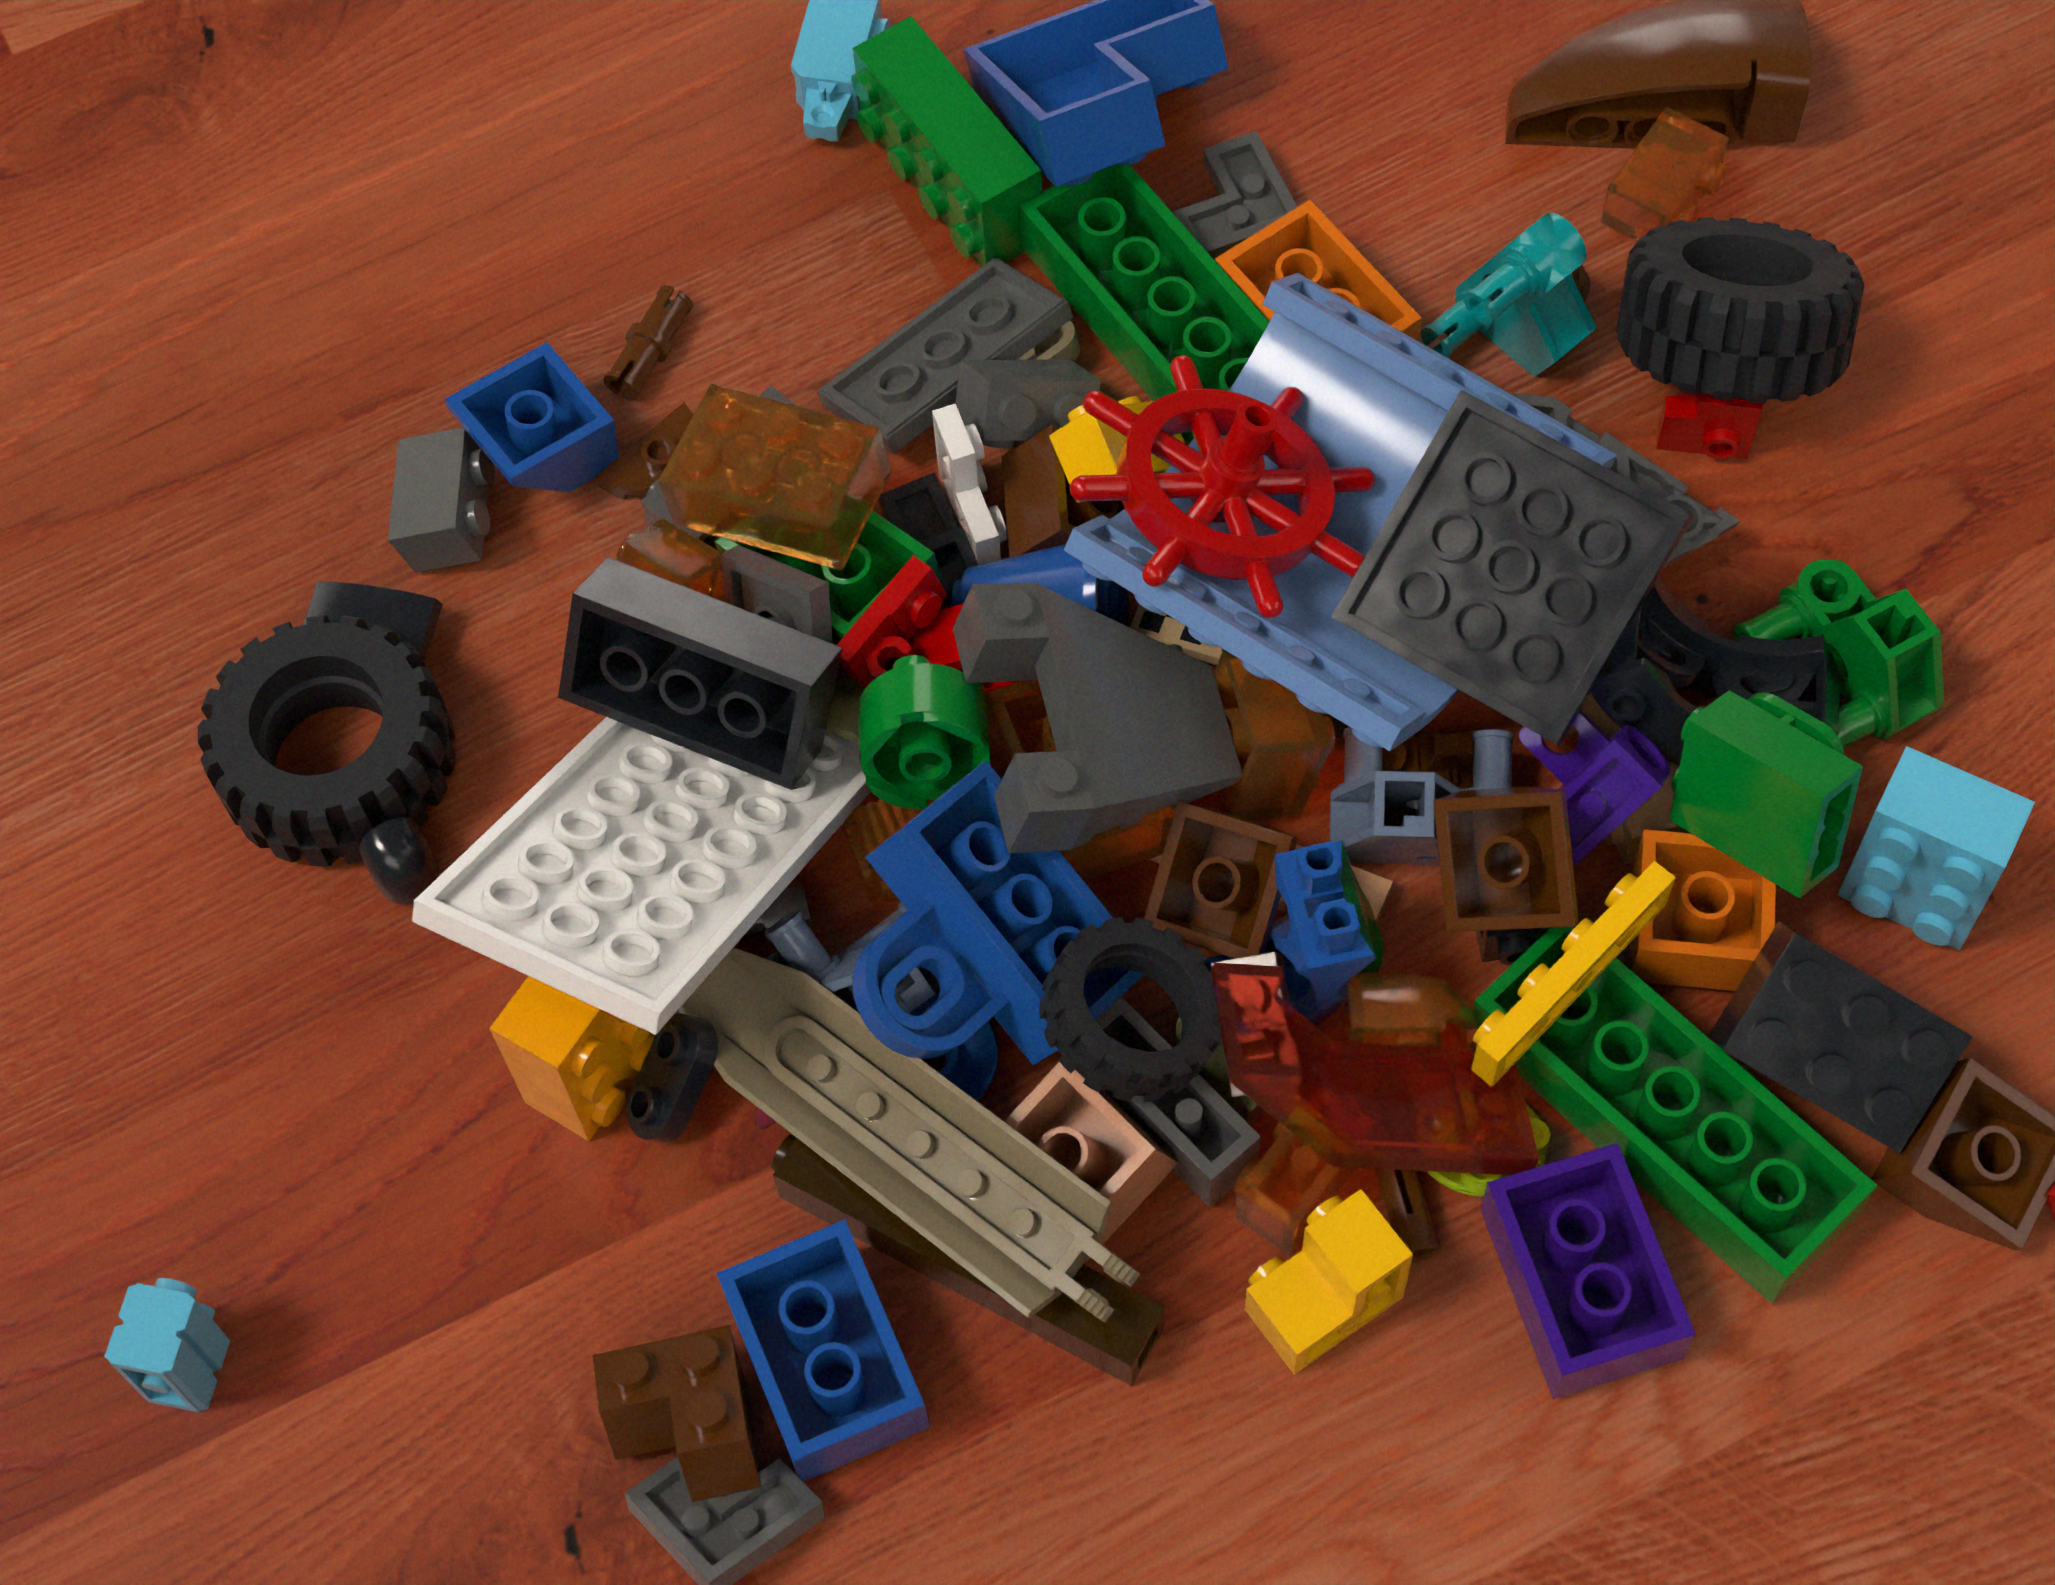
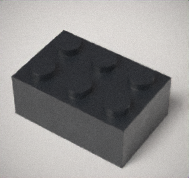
M1778 921L1708 1035L1726 1053L1898 1153L1905 1146L1973 1037L1953 1022Z

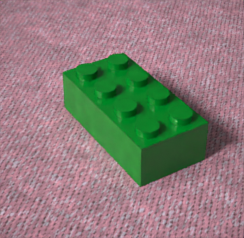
M912 16L853 47L856 73L851 76V81L859 97L860 110L856 112V118L860 129L870 142L874 143L878 140L887 151L889 163L896 175L903 181L909 178L918 189L919 198L927 213L933 219L940 217L949 227L951 238L961 255L965 258L972 256L980 267H983L995 257L1007 263L1023 254L1025 251L1021 245L1019 206L1042 193L1041 169Z

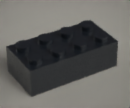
M607 557L572 594L558 698L791 790L822 751L842 647Z

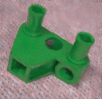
M1821 559L1811 562L1802 569L1797 581L1781 589L1776 606L1746 622L1737 624L1735 626L1736 629L1733 631L1736 642H1738L1740 635L1771 640H1792L1794 638L1801 639L1824 635L1844 680V699L1847 703L1839 707L1838 737L1843 749L1869 734L1887 740L1896 733L1929 715L1937 713L1943 708L1941 632L1906 588L1875 598L1855 571L1841 560Z

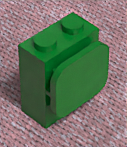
M1728 690L1707 707L1701 706L1695 709L1687 718L1681 731V740L1684 742L1680 766L1674 774L1671 783V789L1675 793L1669 820L1800 899L1839 867L1863 766L1844 756V749L1839 737L1827 724L1771 693H1756L1746 700Z

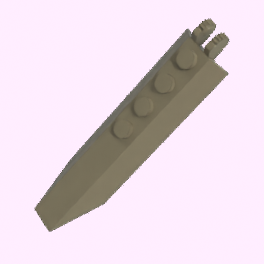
M733 947L678 1009V1012L681 1014L705 1018L714 1026L718 1038V1053L714 1066L727 1084L1026 1317H1032L1064 1292L1088 1312L1106 1322L1114 1311L1109 1305L1108 1300L1094 1289L1086 1288L1073 1278L1089 1256L1103 1266L1104 1272L1119 1283H1126L1132 1287L1140 1276L1138 1271L1099 1243L1113 1205L1111 1201L924 1061L901 1055L886 1047L870 1032L856 1010L808 974Z

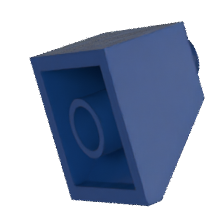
M548 342L445 398V404L449 411L512 486L570 493L596 478L601 471L619 457L614 419Z

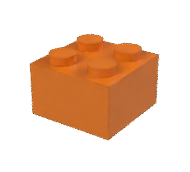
M1644 829L1633 862V875L1638 878L1656 861L1676 878L1666 906L1630 943L1629 969L1645 983L1736 991L1775 928L1776 884L1693 834Z

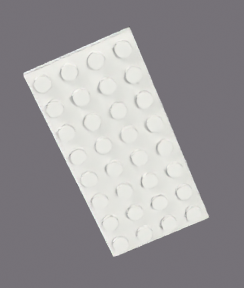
M606 717L414 900L412 922L656 1035L871 792L866 785V778L860 766L859 744L826 730L822 751L790 790Z

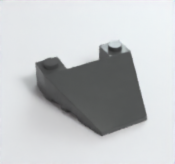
M1035 582L972 584L953 626V633L966 683L1038 680L1057 750L1056 752L1015 753L994 794L1008 853L1071 850L1089 843L1093 835L1118 825L1121 829L1141 822L1143 816L1168 805L1174 809L1178 801L1189 803L1236 784L1241 780L1243 776L1210 665Z

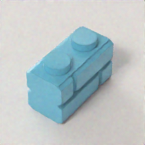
M158 1278L155 1286L141 1283L128 1286L118 1315L123 1324L114 1327L104 1357L148 1402L199 1413L202 1410H207L217 1383V1378L213 1375V1372L221 1370L230 1344L228 1337L213 1321L215 1310L195 1300L198 1292L195 1287L178 1280Z

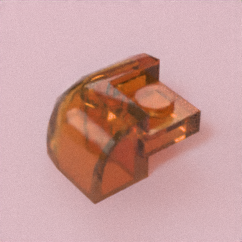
M1414 972L1355 974L1344 983L1345 1006L1341 1027L1343 1054L1409 1052L1410 1077L1477 1075L1471 1070L1477 1047L1473 1037L1479 1029L1475 1014L1468 999L1444 979Z

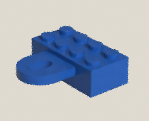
M986 760L946 790L865 857L906 907L907 911L871 940L860 953L853 973V994L858 1012L870 1032L886 1047L901 1055L917 1059H930L942 1056L968 1040L994 1016L1032 1065H1035L1058 1051L1056 1046L1050 1048L1043 1032L1047 1027L1046 1019H1040L1039 1002L1046 993V991L1042 990L1044 980L1070 940L1074 941L1079 932L1085 927L1094 924L1096 928H1099L1106 919L1113 917L1059 850L1008 853L994 794L1002 779ZM916 967H922L931 971L937 978L940 986L938 999L920 1016H912L905 1013L899 1007L895 998V989L898 982ZM1113 967L1097 969L1087 975L1083 994L1093 1019L1096 1020L1144 974L1125 968Z

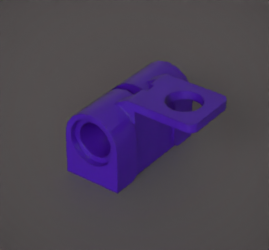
M1581 710L1573 722V725L1578 730L1579 743L1576 749L1569 753L1554 752L1547 746L1542 736L1524 726L1519 732L1520 741L1562 782L1561 787L1558 789L1566 790L1573 867L1663 786L1670 774V766L1667 759L1656 744L1643 732L1633 726L1625 725L1609 739Z

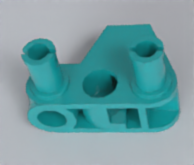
M1547 212L1457 286L1455 290V304L1431 324L1422 328L1420 333L1424 345L1427 346L1442 333H1445L1447 337L1435 346L1433 350L1448 358L1455 349L1479 331L1533 377L1558 361L1597 328L1571 276V273L1586 261V247L1577 229L1562 216Z

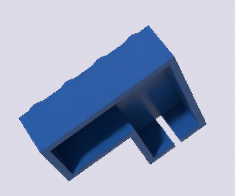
M1094 0L964 48L974 91L1041 169V172L1056 187L1084 183L1092 178L1094 172L1115 164L1130 165L1137 163L1147 156V152L1165 146L1155 102L1159 95L1178 87L1193 88L1203 85L1210 80L1211 75L1228 69L1215 4L1210 0Z

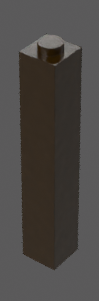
M789 1134L783 1140L774 1156L772 1170L775 1171L773 1177L780 1198L830 1225L845 1219L852 1236L1130 1386L1133 1385L1165 1328V1307L1084 1264L1073 1278L1086 1288L1094 1289L1108 1300L1109 1305L1114 1311L1106 1322L1095 1317L1064 1292L1032 1317L1028 1318L793 1134Z

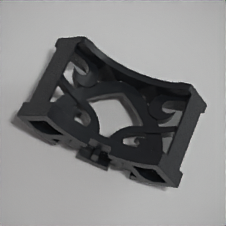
M1658 576L1591 691V695L1598 705L1620 729L1625 725L1637 728L1656 744L1667 761L1680 766L1684 742L1681 740V731L1687 718L1698 707L1683 699L1674 687L1688 686L1716 697H1720L1730 690L1746 700L1756 693H1771L1827 724L1838 736L1839 699L1844 698V680L1824 635L1792 640H1771L1740 635L1738 642L1721 637L1708 631V622L1685 608L1669 592Z

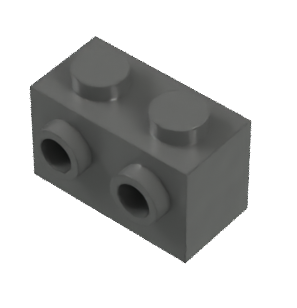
M1070 359L960 360L956 406L964 426L972 423L975 424L983 445L993 448H1012L1015 446L1016 440H1028L1051 424L1059 428L1070 422L1067 416L1068 413L1083 405V400L1089 392L1100 391L1101 380Z
M464 427L399 439L388 541L415 573L482 561L484 535H487L490 530V516L487 509L489 485L494 482L495 469L493 462Z

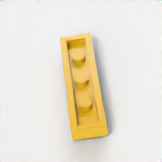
M1656 861L1638 878L1631 873L1624 876L1608 895L1605 905L1609 908L1595 923L1588 918L1583 919L1562 944L1561 949L1566 953L1551 968L1542 963L1529 974L1517 992L1521 999L1507 1014L1497 1009L1482 1023L1473 1037L1477 1047L1471 1070L1493 1087L1666 906L1676 877Z

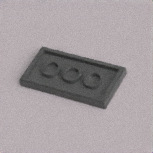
M995 257L821 387L817 393L823 407L891 454H895L933 425V410L956 404L960 360L1019 359L1073 318L1069 302Z

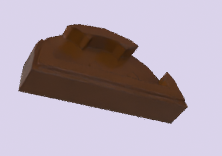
M685 402L596 476L599 488L622 499H626L627 495L645 496L657 479L664 475H670L690 457L695 446L701 441L697 419Z

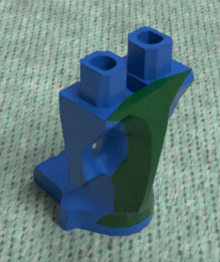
M1342 840L1306 846L1274 856L1276 886L1287 905L1288 913L1276 924H1273L1265 953L1279 952L1283 954L1291 1011L1310 1030L1342 1005L1349 990L1377 975L1384 954L1383 938L1370 902L1362 891L1353 872L1345 843ZM1219 955L1207 958L1204 965L1211 972V963L1234 958Z

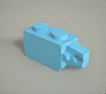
M809 0L791 63V70L796 85V102L804 110L803 126L805 137L839 141L848 119H857L856 112L860 110V103L851 81V76L856 73L853 47L890 28V20L882 18L880 0Z

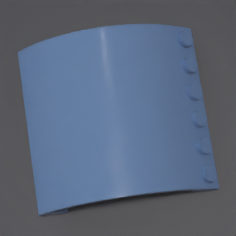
M1300 273L1292 274L1271 283L1263 305L1275 312L1253 353L1229 389L1230 392L1254 398L1271 406L1283 389L1287 387L1300 389L1304 396V402L1291 420L1301 427L1318 446L1329 468L1367 467L1374 472L1376 482L1371 490L1367 492L1335 493L1334 509L1330 521L1325 528L1326 532L1365 556L1461 390L1608 469H1611L1618 456ZM1194 438L1188 446L1200 453ZM1263 456L1265 461L1264 470L1280 469L1267 456ZM1170 466L1165 473H1176L1181 471H1179L1173 466ZM1296 494L1268 495L1299 514V503ZM1190 498L1170 499L1185 514L1193 505ZM1125 509L1111 519L1101 515L1073 528L1063 550L1080 560L1083 568L1092 576L1106 581H1114L1135 594L1136 601L1144 608L1156 613H1166L1187 626L1188 632L1196 640L1206 645L1219 646L1242 660L1243 667L1251 674L1262 679L1275 680L1296 693V698L1306 708L1318 713L1330 714L1351 727L1353 735L1367 745L1385 748L1388 751L1393 750L1432 721L1461 692V690L1333 619L1331 615L1353 578L1313 553H1310L1296 567L1285 573L1273 576L1283 601V611L1278 617L1267 619L1258 612L1247 580L1213 577L1179 564L1163 585L1159 587L1147 585L1143 580L1142 570L1157 551V548L1140 533ZM1251 515L1259 537L1278 533ZM1211 523L1209 525L1211 529L1230 534L1226 523Z

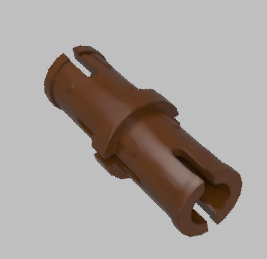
M668 285L661 286L641 322L632 324L627 331L625 338L627 344L611 370L606 373L603 379L604 384L614 394L618 395L622 386L626 385L627 388L622 398L635 400L656 363L663 362L671 352L672 346L670 341L685 316L693 308L692 301L681 290H679L672 302L669 298L674 292V287Z

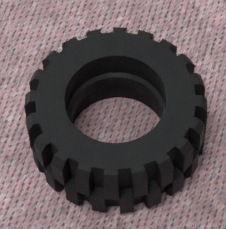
M1714 217L1698 218L1695 222H1687L1685 220L1670 222L1666 228L1658 226L1651 229L1629 251L1616 330L1618 334L1617 339L1626 357L1630 358L1632 364L1641 372L1649 371L1652 379L1665 385L1668 383L1678 385L1681 391L1695 395L1698 392L1714 395L1713 399L1731 401V398L1747 399L1748 403H1766L1767 399H1779L1781 402L1797 400L1801 394L1811 397L1821 393L1826 387L1830 388L1846 372V368L1850 364L1864 293V281L1857 265H1855L1853 259L1846 252H1838L1836 245L1825 239L1816 240L1812 238L1810 233L1798 229L1791 231L1780 228V224L1765 221L1763 224L1747 222V219L1741 218L1715 220Z
M327 615L307 617L306 625L293 628L291 623L287 622L272 628L275 635L262 642L257 637L240 649L244 656L236 664L229 660L216 675L220 688L219 690L211 688L206 693L201 707L206 717L198 725V744L203 751L201 762L208 779L233 822L241 827L245 836L259 848H269L270 846L275 857L292 863L297 862L301 854H303L310 866L329 867L332 865L334 857L343 856L347 864L363 861L358 852V845L361 839L377 825L393 818L408 817L417 822L420 828L429 819L425 810L428 803L435 806L440 804L448 788L443 775L448 776L454 770L456 754L451 743L455 739L452 721L431 670L426 668L421 654L409 642H400L396 632L381 624H374L369 631L362 618L341 616L340 623H331ZM335 707H359L382 716L379 731L371 745L361 756L345 767L330 773L311 776L291 774L275 767L278 751L285 738L299 723L311 715Z

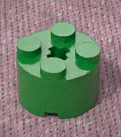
M908 655L898 659L894 663L892 670L874 679L865 688L858 702L859 760L866 778V785L870 791L881 800L898 807L925 809L928 806V800L937 799L986 760L990 764L988 712L983 684L981 682L966 683L963 672L952 667L931 664L928 659L919 655Z

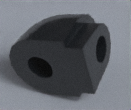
M399 817L385 821L371 829L358 845V852L378 890L387 900L396 904H413L414 900L439 877L440 871L434 854L417 822L412 818Z

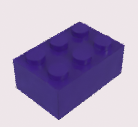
M1618 1143L1487 1183L1480 1210L1553 1399L1684 1359L1696 1334Z

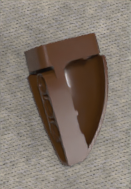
M1680 0L1635 10L1603 23L1566 42L1541 60L1515 84L1507 103L1505 144L1716 151L1732 143L1735 138V129L1739 130L1741 140L1793 142L1797 137L1807 102L1811 77L1810 40L1803 5L1800 0Z

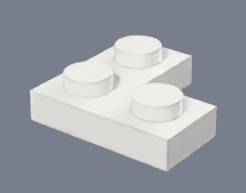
M956 404L933 410L932 417L939 478L958 525L963 526L979 565L1001 560L1000 542L1008 540V535L998 506L987 507L982 495L988 488L979 461L985 459V453L978 430L974 423L964 426Z

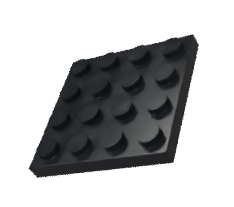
M1461 390L1331 617L1560 746L1693 516L1681 507Z

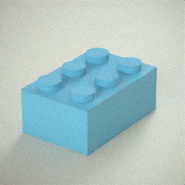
M1906 746L1837 896L1850 901L1855 909L1867 916L1874 918L1886 917L1912 929L1914 934L1925 942L1938 946L1948 945L1960 951L2005 870L2035 802Z

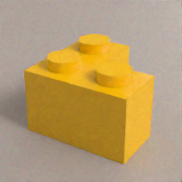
M1362 1189L1344 1201L1337 1195L1319 1205L1306 1219L1309 1225L1305 1227L1302 1251L1286 1262L1281 1256L1271 1259L1257 1269L1249 1278L1248 1282L1251 1286L1246 1289L1245 1311L1294 1375L1404 1297L1413 1254Z

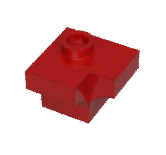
M1685 392L1680 395L1666 396L1657 429L1656 449L1705 454L1714 459L1748 458L1763 409V403H1748L1747 399L1731 398V401L1713 399L1714 395L1698 392L1697 395Z

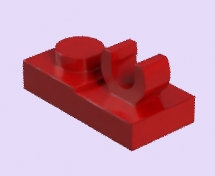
M914 555L837 644V646L842 647L839 663L848 676L864 688L873 679L887 672L884 667L891 658L916 655L908 643L909 640L920 628L928 626L936 618L941 609L942 601L948 596L933 569Z

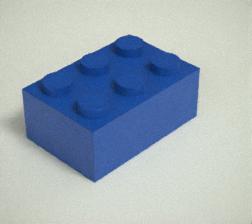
M845 1219L716 1273L797 1475L803 1482L930 1428L925 1404Z

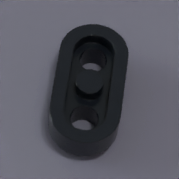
M681 1013L674 1014L654 1036L651 1048L626 1102V1113L630 1128L639 1138L671 1142L677 1139L687 1127L718 1053L717 1033L709 1020Z

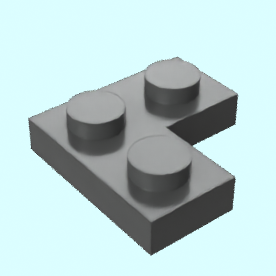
M1257 131L1203 149V165L1219 195L1173 211V214L1215 260L1221 254L1297 208V205Z
M678 1457L625 1492L628 1510L698 1585L734 1584L825 1518L823 1502L780 1458L759 1472L761 1487L728 1494L725 1497L718 1496L692 1502Z

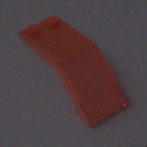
M1214 962L1211 976L1229 1082L1333 1167L1513 1175L1536 1168L1540 1159L1516 1063L1491 1087L1471 1070L1476 1049L1334 1042L1277 994L1284 978L1282 966Z

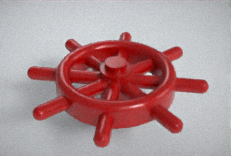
M1180 355L1175 357L1170 364V372L1177 392L1155 400L1139 415L1101 391H1091L1085 396L1083 400L1085 411L1125 436L1126 440L1119 455L1117 474L1078 476L1070 484V493L1074 499L1081 502L1122 501L1134 525L1157 548V551L1142 570V577L1147 585L1151 587L1163 585L1179 564L1213 577L1247 580L1260 615L1267 619H1274L1282 613L1283 601L1273 576L1285 573L1296 567L1310 553H1313L1352 578L1356 574L1365 555L1326 532L1325 528L1330 521L1334 509L1335 493L1367 492L1374 487L1376 477L1374 472L1367 467L1329 468L1318 446L1301 427L1291 420L1304 402V396L1300 389L1296 387L1283 389L1271 406L1239 393L1218 389H1204L1193 360L1188 356ZM1193 432L1200 453L1172 435ZM1151 453L1181 472L1154 473ZM1263 456H1267L1280 469L1264 470L1265 461ZM1296 494L1299 503V514L1268 495ZM1190 498L1193 505L1185 514L1170 499ZM1251 515L1278 533L1259 537ZM1211 523H1226L1230 534L1211 529L1209 525Z

